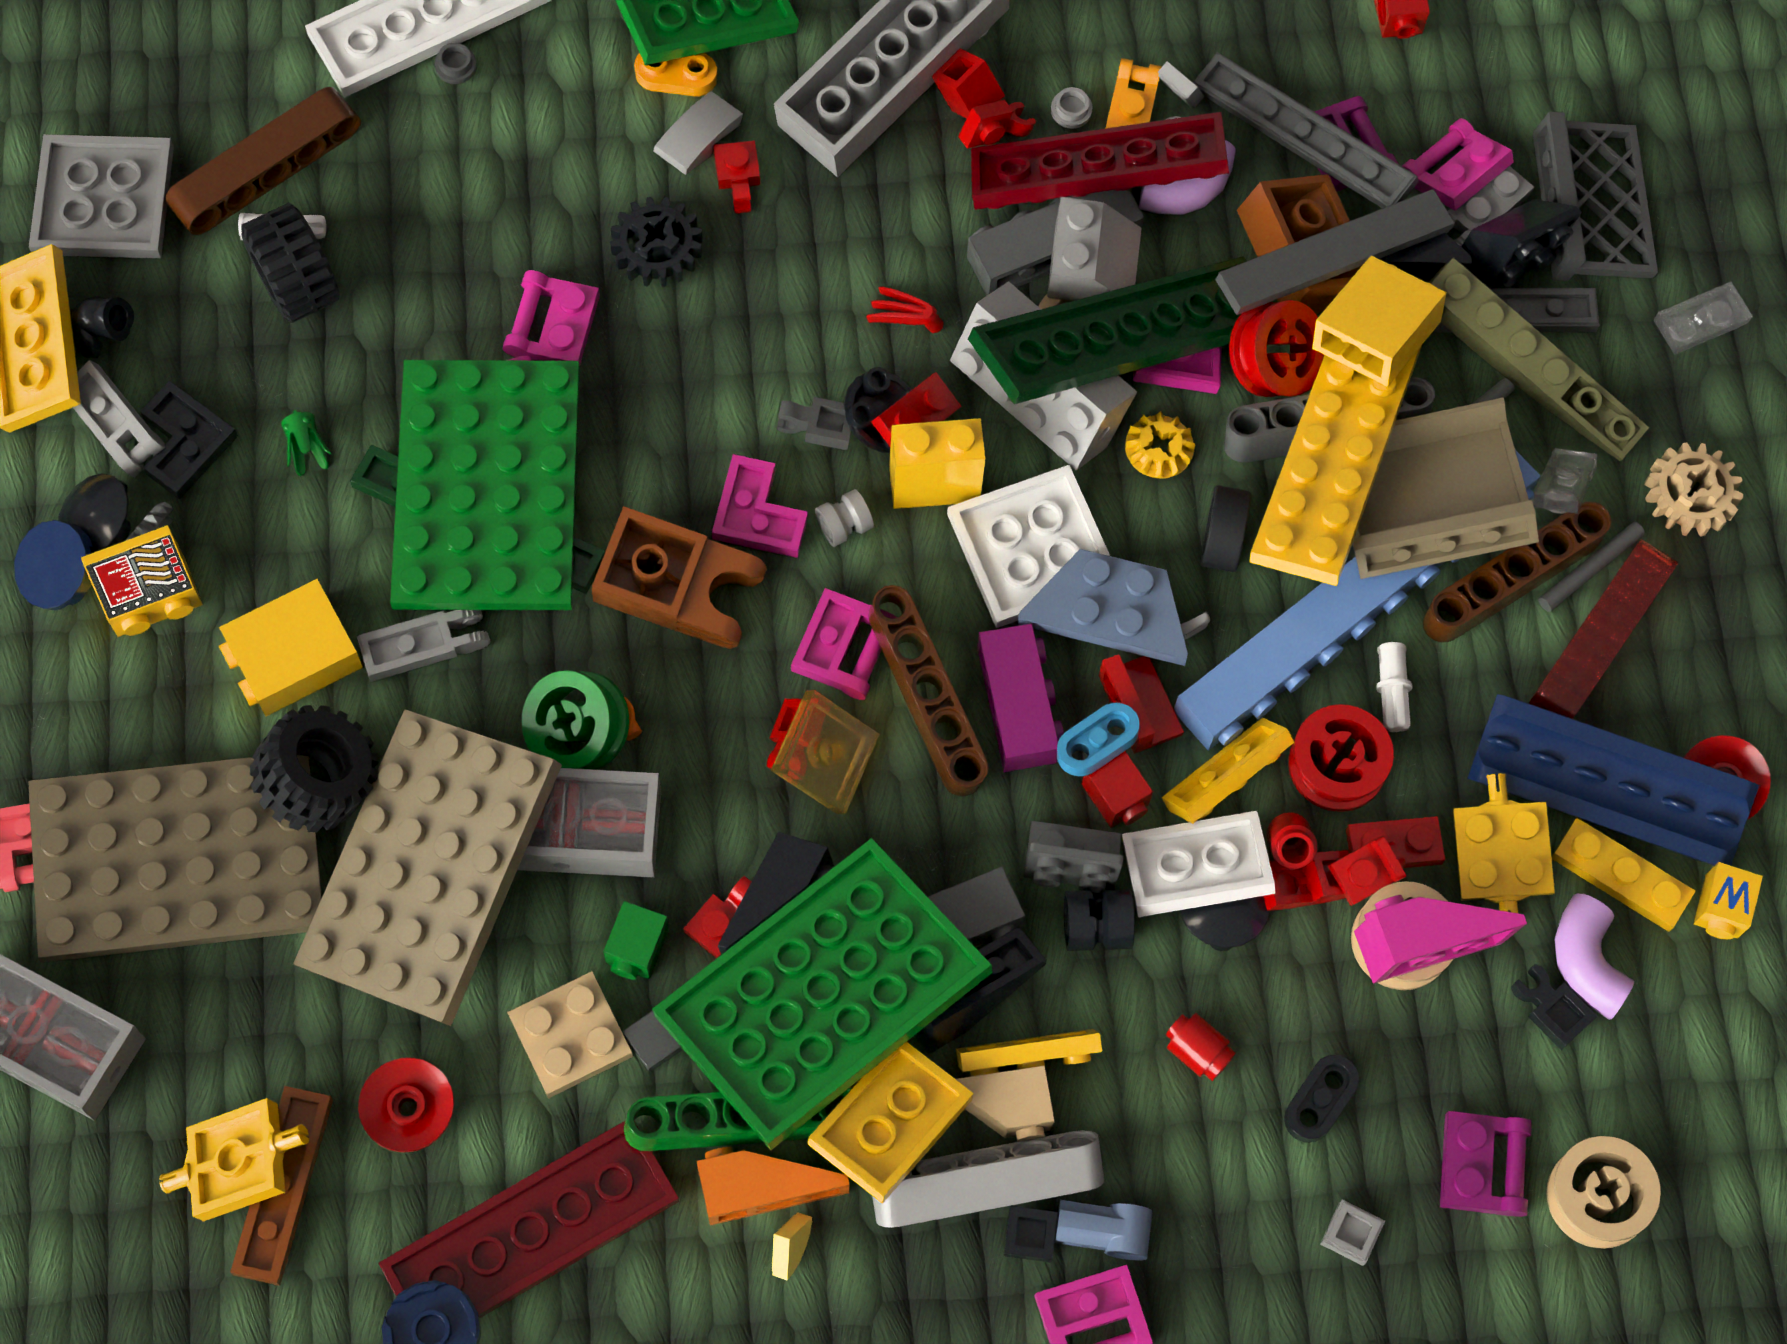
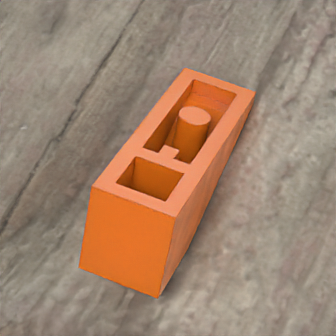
M732 1147L710 1150L705 1153L706 1159L696 1161L710 1225L849 1193V1179L845 1174L745 1150L733 1152Z

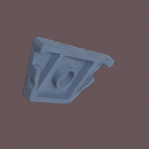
M1079 549L1020 611L1018 616V625L1032 623L1033 629L1182 666L1186 664L1188 652L1167 570Z

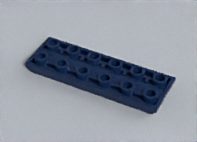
M1500 694L1496 695L1467 777L1469 780L1488 786L1486 776L1495 774L1496 789L1499 790L1497 776L1500 773L1506 774L1507 793L1531 802H1546L1548 808L1713 866L1718 862L1732 865L1742 832L1760 786L1749 780Z

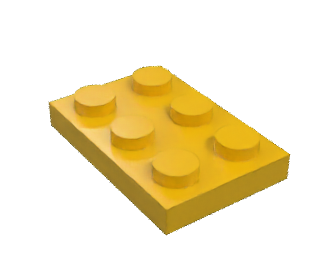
M905 1042L858 1081L809 1136L808 1145L883 1204L970 1104L974 1093L911 1044Z

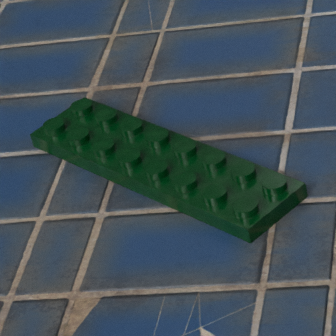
M1242 256L979 325L972 328L968 340L1014 405L1224 346L1230 343L1232 329L1241 314L1236 315L1215 279L1219 272L1247 262V260Z

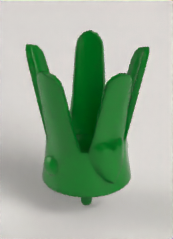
M293 410V414L287 416L281 422L287 437V467H290L292 450L295 471L298 476H303L305 473L304 454L309 453L311 450L319 466L323 469H328L329 463L324 451L329 455L332 453L317 432L314 414Z

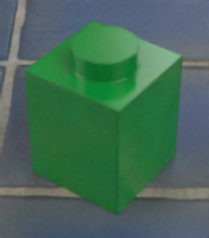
M623 901L603 951L606 964L611 965L610 970L630 980H636L638 975L650 979L669 931L667 916Z

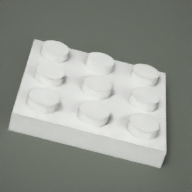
M1070 465L949 506L947 510L949 520L996 628L1018 621L1020 611L1079 549L1110 556Z

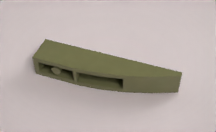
M1454 257L1441 267L1428 282L1447 292L1441 320L1445 327L1514 385L1617 460L1621 461L1650 428Z

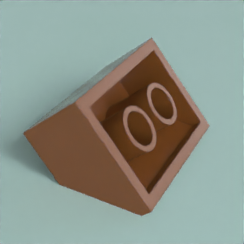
M1328 174L1259 182L1237 209L1257 257L1350 221ZM1362 266L1277 300L1278 302L1286 300L1299 301L1306 304L1315 313H1320L1328 307Z

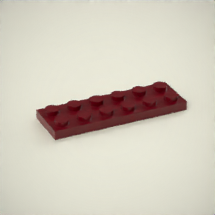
M1221 112L971 148L972 198L975 210L984 208L999 209L1012 204L1026 202L1041 203L1054 198L1068 196L1083 197L1096 192L1110 190L1125 191L1138 186L1152 184L1167 185L1174 181L1194 178L1209 179L1217 175L1229 174Z
M624 1121L392 1254L378 1264L396 1297L415 1283L433 1280L445 1282L467 1294L481 1318L680 1202L653 1152L639 1151L631 1147L626 1141Z

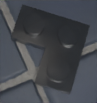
M168 381L140 411L145 421L170 438L164 445L165 448L156 454L143 469L147 476L178 499L183 497L238 437L236 430L171 381Z

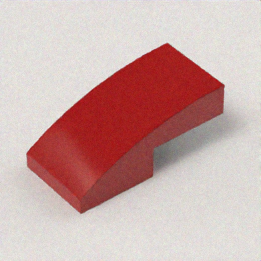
M1349 851L1316 852L1314 859L1308 865L1298 869L1285 868L1276 861H1269L1275 882V894L1263 896L1267 911L1297 908L1345 899L1346 897L1328 865L1349 854Z

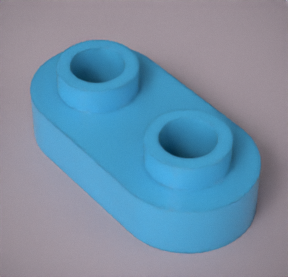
M1110 703L1067 730L1060 737L1057 745V760L1060 767L1070 775L1087 776L1123 753L1138 738L1140 723L1137 713L1126 704ZM1117 726L1123 729L1124 732L1120 735H1112L1108 729ZM1076 751H1083L1088 757L1084 760H1076L1072 757V754Z

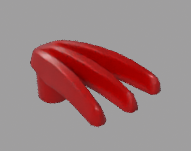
M883 286L878 287L880 294L904 303L872 300L871 305L873 308L894 312L875 313L866 316L869 323L925 325L931 333L941 331L944 326V322L937 314L936 308L931 304L907 293Z

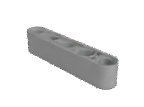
M1072 1131L920 1160L883 1204L872 1196L876 1223L882 1227H901L1096 1189L1105 1182L1099 1137L1097 1133L1092 1131Z

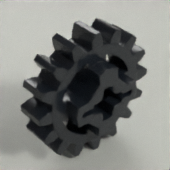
M647 197L646 206L642 208L636 202L630 203L632 214L628 215L624 212H619V225L611 227L613 241H610L612 255L616 256V267L618 270L627 268L628 279L631 281L637 278L638 275L643 276V283L646 287L650 285L652 279H658L661 287H666L667 277L670 276L681 282L683 280L682 269L693 272L695 270L694 258L702 257V245L700 244L703 242L702 229L697 228L696 215L686 216L685 204L680 203L674 209L671 208L669 197H665L661 205H655L653 198ZM679 230L685 238L683 246L680 244V239L677 236ZM630 238L634 241L636 249L634 253L628 246Z

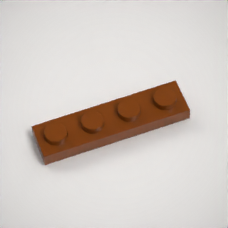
M284 1086L278 1107L280 1131L282 1132L303 1124L308 1130L309 1135L306 1137L309 1138V1142L305 1145L286 1150L284 1153L285 1193L249 1206L230 1271L234 1276L278 1286L281 1285L332 1107L333 1099L331 1096Z

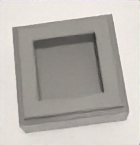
M1168 61L1158 71V76L1162 82L1190 107H1196L1204 98L1200 89Z
M1342 1199L1335 1210L1320 1245L1364 1266L1385 1220Z

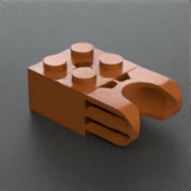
M623 506L592 585L593 602L708 643L731 649L737 647L742 637L741 628L735 619L719 612L710 602L709 597L720 585L728 583L746 587L756 586L763 581L767 567L760 558L709 540L707 539L708 536ZM650 564L657 566V573L645 574L643 570H647Z

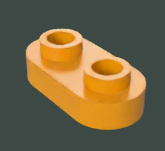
M640 53L635 59L636 80L643 88L650 91L703 96L712 91L717 84L716 63L712 57L705 53L659 62L661 65L658 67L645 65ZM693 67L702 69L700 72L690 71Z

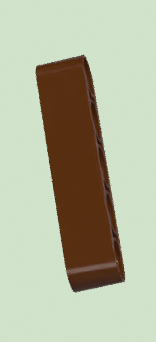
M325 87L178 181L167 192L165 202L191 234H203L351 138L359 129L361 119L334 87Z
M1586 501L1539 529L1538 543L1509 548L1439 592L1431 602L1423 619V628L1426 634L1438 642L1453 641L1592 553L1599 546L1610 528L1611 516L1608 510L1596 502ZM1578 523L1589 525L1594 533L1583 531ZM1543 545L1554 546L1560 555L1550 554ZM1508 567L1520 568L1526 577L1513 575ZM1473 589L1485 590L1491 599L1479 598ZM1438 611L1450 612L1456 621L1448 622L1443 620L1439 616Z
M884 586L878 590L870 606L868 614L870 625L944 786L954 795L962 797L971 795L978 790L987 776V759L912 597L907 590L900 586ZM887 602L894 603L900 608L902 615L894 619L887 618L882 614L879 606ZM904 642L913 643L919 649L920 656L914 659L905 658L899 652L898 645ZM922 682L931 683L937 688L939 696L931 700L925 699L917 692L916 685ZM942 722L951 724L956 729L957 738L954 740L942 739L936 733L935 725ZM958 763L969 764L975 770L976 779L973 781L961 780L955 774L954 765Z

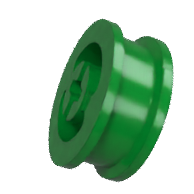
M565 670L551 673L534 685L525 700L522 711V732L527 747L531 752L556 760L562 764L561 768L596 770L604 767L619 754L627 739L629 711L626 700L620 689L610 679L601 674ZM576 689L586 697V701L563 700L570 692ZM565 741H589L577 753H574L565 745Z

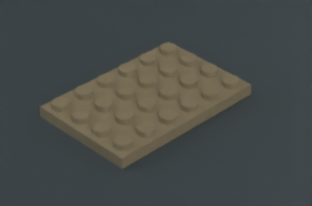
M404 709L378 768L377 780L371 784L373 789L364 800L293 965L451 1026L562 764L552 758Z
M297 755L300 765L311 776L310 757ZM252 757L28 781L38 959L43 963L305 933L308 931L322 899L316 832H308L305 825L299 831L289 828L290 821L283 818L281 822H278L272 817L275 812L270 807L264 810L259 803V800L262 798L261 793H254L251 783L256 778L250 775V765L254 761Z

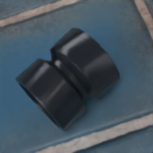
M1107 889L1102 892L1100 897H1095L1091 890L1065 891L1063 915L1067 951L1093 950L1097 943H1102L1107 950L1133 948L1134 907L1130 889Z

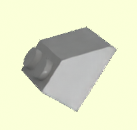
M1061 197L1055 225L1047 297L1074 301L1135 285L1141 227L1104 202Z

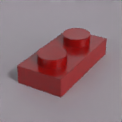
M935 372L871 422L889 447H891L892 425L944 421L962 406L937 372Z
M1438 816L1348 824L1346 828L1349 853L1376 838L1384 836L1388 843L1393 841L1401 850L1406 861V865L1402 868L1442 865L1445 861Z

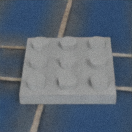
M43 134L29 240L31 253L52 244L63 250V256L161 258L167 212L165 197L169 191L174 150L171 138Z

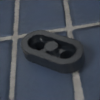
M1328 1055L1320 1059L1286 1108L1284 1122L1288 1132L1295 1139L1306 1143L1316 1142L1322 1139L1331 1129L1359 1084L1357 1068L1349 1059L1340 1055ZM1325 1076H1336L1340 1080V1088L1332 1089L1328 1087L1325 1083ZM1303 1112L1311 1113L1315 1118V1125L1312 1127L1303 1125L1300 1121V1114Z

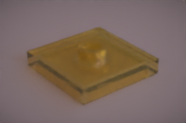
M807 690L771 771L834 813L846 814L880 734L816 690Z

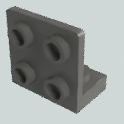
M1031 821L1023 878L1033 879L1034 884L1042 887H1059L1060 883L1078 885L1079 890H1091L1093 894H1102L1104 890L1114 889L1123 862V856L1119 855L1122 833Z

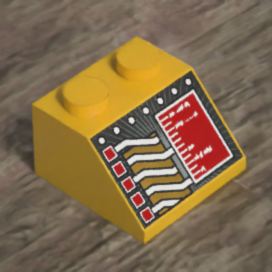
M168 525L81 557L106 618L117 637L141 634L154 623L167 618H183L189 615L194 608L203 605L186 559Z

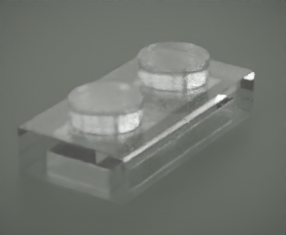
M1728 282L1658 312L1654 322L1675 355L1748 324L1752 314L1733 283Z
M1554 448L1534 491L1533 506L1548 509L1558 514L1566 512L1577 514L1597 469V454Z

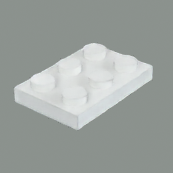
M1257 811L1199 820L1193 824L1188 822L1122 834L1138 917L1275 894V882Z

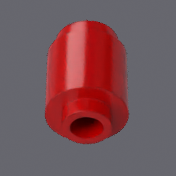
M1288 812L1276 816L1270 822L1266 837L1276 862L1285 868L1298 869L1308 865L1314 859L1317 852V841L1309 822L1303 816Z
M1197 1013L1190 1019L1182 1014L1165 1034L1171 1040L1166 1049L1199 1077L1205 1075L1212 1082L1236 1055V1052L1228 1046L1230 1041Z

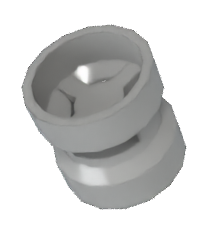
M856 489L843 494L840 504L838 502L834 504L826 502L815 508L820 528L833 547L846 542L848 535L852 534V531L862 534L874 528L873 519L867 504Z

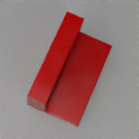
M1119 654L1102 660L1099 678L1110 702L1126 704L1138 715L1140 723L1139 734L1136 742L1131 746L1134 754L1184 734L1150 657L1142 656L1124 664Z

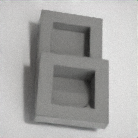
M710 91L692 105L656 143L653 152L686 175L711 157L715 143L740 126L743 113Z

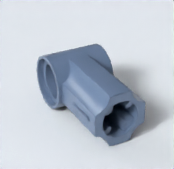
M1061 1200L1056 1223L1055 1243L1105 1250L1106 1255L1119 1259L1146 1260L1148 1257L1153 1211L1149 1208L1133 1204L1117 1203L1110 1205V1207Z

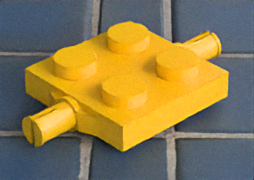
M1500 773L1497 776L1499 792L1496 789L1495 774H1490L1486 776L1488 780L1489 802L1478 807L1453 809L1461 901L1485 899L1499 903L1500 911L1518 913L1517 901H1521L1529 896L1552 895L1555 893L1546 802L1518 803L1508 800L1506 774Z
M268 1098L186 1127L188 1150L185 1165L182 1168L161 1174L159 1180L163 1182H160V1186L168 1194L187 1186L191 1193L192 1216L202 1221L285 1193L284 1153L286 1150L307 1144L309 1142V1138L306 1137L309 1135L308 1130L303 1124H299L296 1127L281 1132L278 1103Z

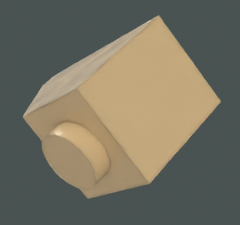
M1045 1066L956 1079L974 1093L972 1101L965 1110L1004 1138L1016 1136L1017 1142L1045 1137L1044 1132L1051 1131L1054 1124V1116Z

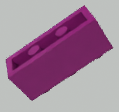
M1032 623L979 632L977 652L1003 772L1055 764L1057 762L1058 741L1064 734L1061 721H1053L1050 706L1056 704L1052 680H1044L1041 664H1046V651L1042 637L1035 638Z

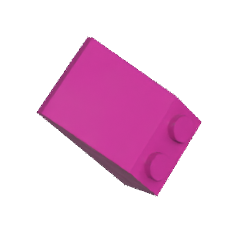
M1396 895L1375 904L1376 909L1364 915L1366 920L1354 933L1372 982L1375 984L1501 945L1524 927L1527 921L1524 914L1424 897L1404 901L1402 895Z

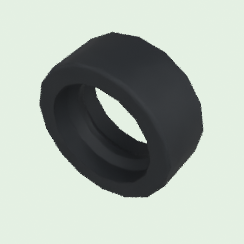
M1220 485L1215 486L1202 548V567L1236 572L1247 527L1251 500L1250 491Z

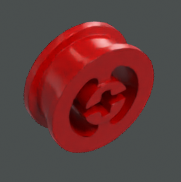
M1294 300L1276 303L1269 302L1243 312L1238 317L1230 336L1229 355L1234 374L1247 391L1260 397L1298 396L1306 393L1313 387L1324 354L1312 349L1318 316L1310 307ZM1267 345H1290V353H1267Z
M1343 704L1323 707L1308 716L1296 734L1288 755L1290 777L1299 793L1309 802L1320 808L1338 812L1358 809L1374 799L1391 771L1394 759L1392 740L1384 725L1371 713L1361 708ZM1351 737L1357 742L1353 746L1348 758H1344L1332 778L1329 779L1324 776L1333 758H1337L1344 750L1349 738ZM1365 751L1368 754L1370 762L1366 761L1364 758ZM1311 754L1317 757V767L1312 760Z

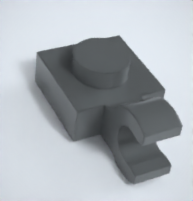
M814 397L812 407L803 406L792 401L781 402L777 425L778 431L787 434L806 431L805 442L848 450L851 428L846 421L844 403Z

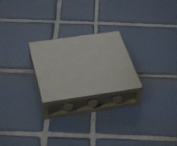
M1504 398L1395 421L1352 543L1360 579L1539 542L1536 513L1533 502L1529 500L1507 422Z

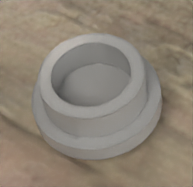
M1065 88L1052 100L1051 115L1056 123L1065 128L1074 129L1082 127L1091 118L1092 102L1087 94L1079 88Z

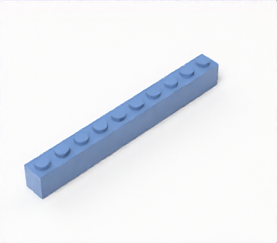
M1516 451L1528 498L1533 500L1536 496L1533 489L1541 476ZM1354 557L1344 565L1337 586L1322 582L1180 694L1174 707L1176 716L1208 751L1219 742L1223 746L1228 745L1244 730L1241 724L1253 715L1257 719L1266 715L1277 704L1275 697L1285 689L1290 693L1296 691L1309 679L1310 674L1308 671L1319 662L1323 667L1331 663L1343 651L1341 645L1352 636L1356 641L1365 636L1375 626L1374 618L1384 610L1389 615L1395 612L1408 599L1409 596L1406 593L1416 585L1421 589L1429 585L1440 574L1441 570L1438 567L1445 562L1360 579L1356 557ZM1460 559L1451 560V562L1456 563Z

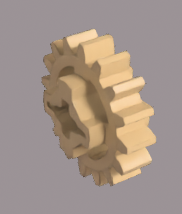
M1683 443L1678 452L1671 447L1668 448L1662 459H1656L1650 468L1652 473L1649 474L1644 484L1652 488L1645 497L1646 502H1657L1658 504L1652 515L1654 517L1662 515L1668 517L1665 525L1667 529L1672 528L1676 523L1681 525V532L1684 536H1687L1692 528H1696L1700 537L1705 536L1710 527L1717 532L1720 531L1727 522L1726 520L1731 521L1738 511L1736 506H1738L1744 495L1736 491L1743 482L1742 477L1730 475V472L1735 467L1734 462H1728L1723 465L1719 461L1722 451L1718 450L1712 456L1706 454V444L1703 443L1700 444L1696 452L1691 450L1688 443ZM1699 482L1700 485L1691 497H1688V493L1691 490L1690 487L1693 488L1695 483Z

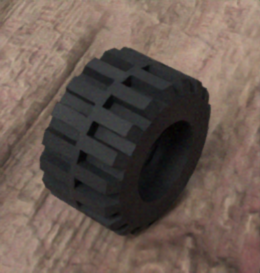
M288 202L242 224L241 236L248 254L272 301L285 319L294 323L339 301V288L332 269L312 229L298 208Z
M311 705L302 706L298 712L292 709L276 722L257 747L252 757L254 761L250 765V775L256 777L251 786L254 793H261L262 798L259 800V803L264 810L270 807L275 812L272 816L275 820L281 822L284 818L290 821L289 828L298 831L303 825L307 827L308 832H318L322 826L326 830L335 828L339 822L343 823L348 819L373 789L371 784L377 780L378 770L374 769L379 762L378 754L370 752L371 747L374 745L371 737H364L361 734L363 727L357 721L352 724L346 720L348 714L340 710L337 714H333L330 707L320 705L316 711H314ZM297 755L308 756L318 761L327 770L331 782L320 781L310 776L300 765Z

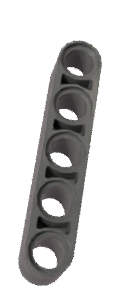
M1418 377L1410 378L1396 420L1431 413L1435 390L1428 381ZM1309 395L1243 405L1233 409L1227 418L1224 450L1227 456L1238 462H1253L1287 456Z

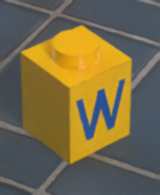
M1718 862L1705 875L1693 925L1706 928V932L1709 935L1719 939H1738L1751 927L1763 876Z

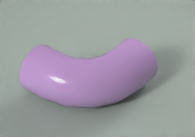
M1225 140L1229 174L1217 175L1209 179L1194 178L1174 181L1167 185L1152 184L1142 186L1138 203L1139 209L1157 214L1184 215L1204 208L1224 190L1232 172L1236 148Z
M1577 893L1572 896L1564 910L1555 936L1557 967L1566 984L1588 1007L1610 1020L1623 1005L1634 985V980L1613 968L1602 954L1601 942L1614 919L1613 912L1601 901L1591 896Z

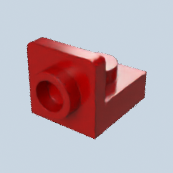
M1384 836L1370 841L1328 865L1350 906L1371 896L1379 889L1406 877V873L1402 868L1406 865V861L1401 850L1393 841L1388 843Z

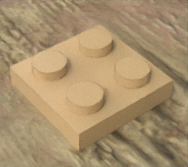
M592 971L507 1012L548 1099L633 1057L632 1051Z

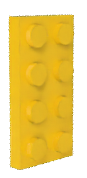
M52 244L0 266V428L9 433L81 404L63 250Z

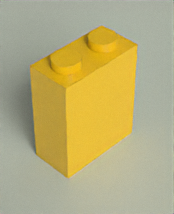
M1371 255L1316 319L1312 349L1388 387L1440 324L1447 292Z
M981 418L892 425L889 472L893 509L958 504L981 496L985 467Z
M318 579L219 627L226 640L225 643L219 645V648L230 669L237 666L240 667L246 679L238 682V685L249 706L251 707L259 703L265 716L363 668L357 651Z

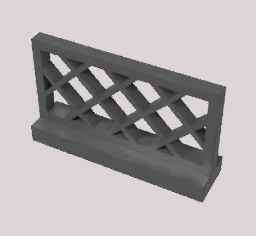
M1548 112L1533 132L1541 199L1543 201L1573 205L1578 208L1585 204L1602 219L1593 229L1579 216L1572 226L1574 231L1572 236L1558 246L1554 252L1557 257L1550 264L1552 279L1569 281L1574 274L1653 279L1658 273L1636 125L1566 121L1565 113ZM1569 135H1579L1591 146L1590 149L1582 155L1570 144ZM1608 137L1624 138L1626 154L1623 157H1620L1604 142ZM1595 150L1613 165L1606 174L1602 173L1587 159ZM1578 167L1596 182L1589 192L1575 181L1574 171ZM1616 170L1620 171L1631 181L1632 190L1628 194L1609 179ZM1600 187L1619 202L1611 212L1592 196ZM1622 206L1636 217L1637 227L1633 231L1615 216ZM1605 224L1610 226L1624 239L1616 249L1597 233ZM1588 241L1608 257L1604 262L1586 261L1584 246ZM1629 243L1642 255L1643 264H1632L1620 251Z

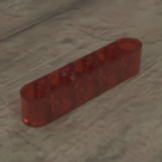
M1641 538L1528 704L1573 719L1679 562Z

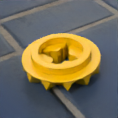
M1161 411L1153 416L1146 417L1143 415L1138 422L1130 426L1125 441L1126 455L1132 466L1146 476L1159 479L1170 478L1184 471L1190 464L1195 449L1191 428H1186L1180 422L1178 416L1174 418L1164 416ZM1152 433L1161 440L1173 438L1168 443V455L1159 447L1148 449L1153 444L1154 437Z

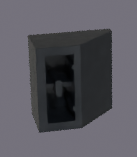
M1533 199L1472 229L1461 246L1471 255L1472 264L1469 269L1470 272L1492 290L1502 284L1505 287L1515 284L1526 272L1535 269L1536 272L1545 269L1556 259L1557 255L1554 252L1558 246L1572 236L1574 232L1572 226L1582 212L1577 206Z

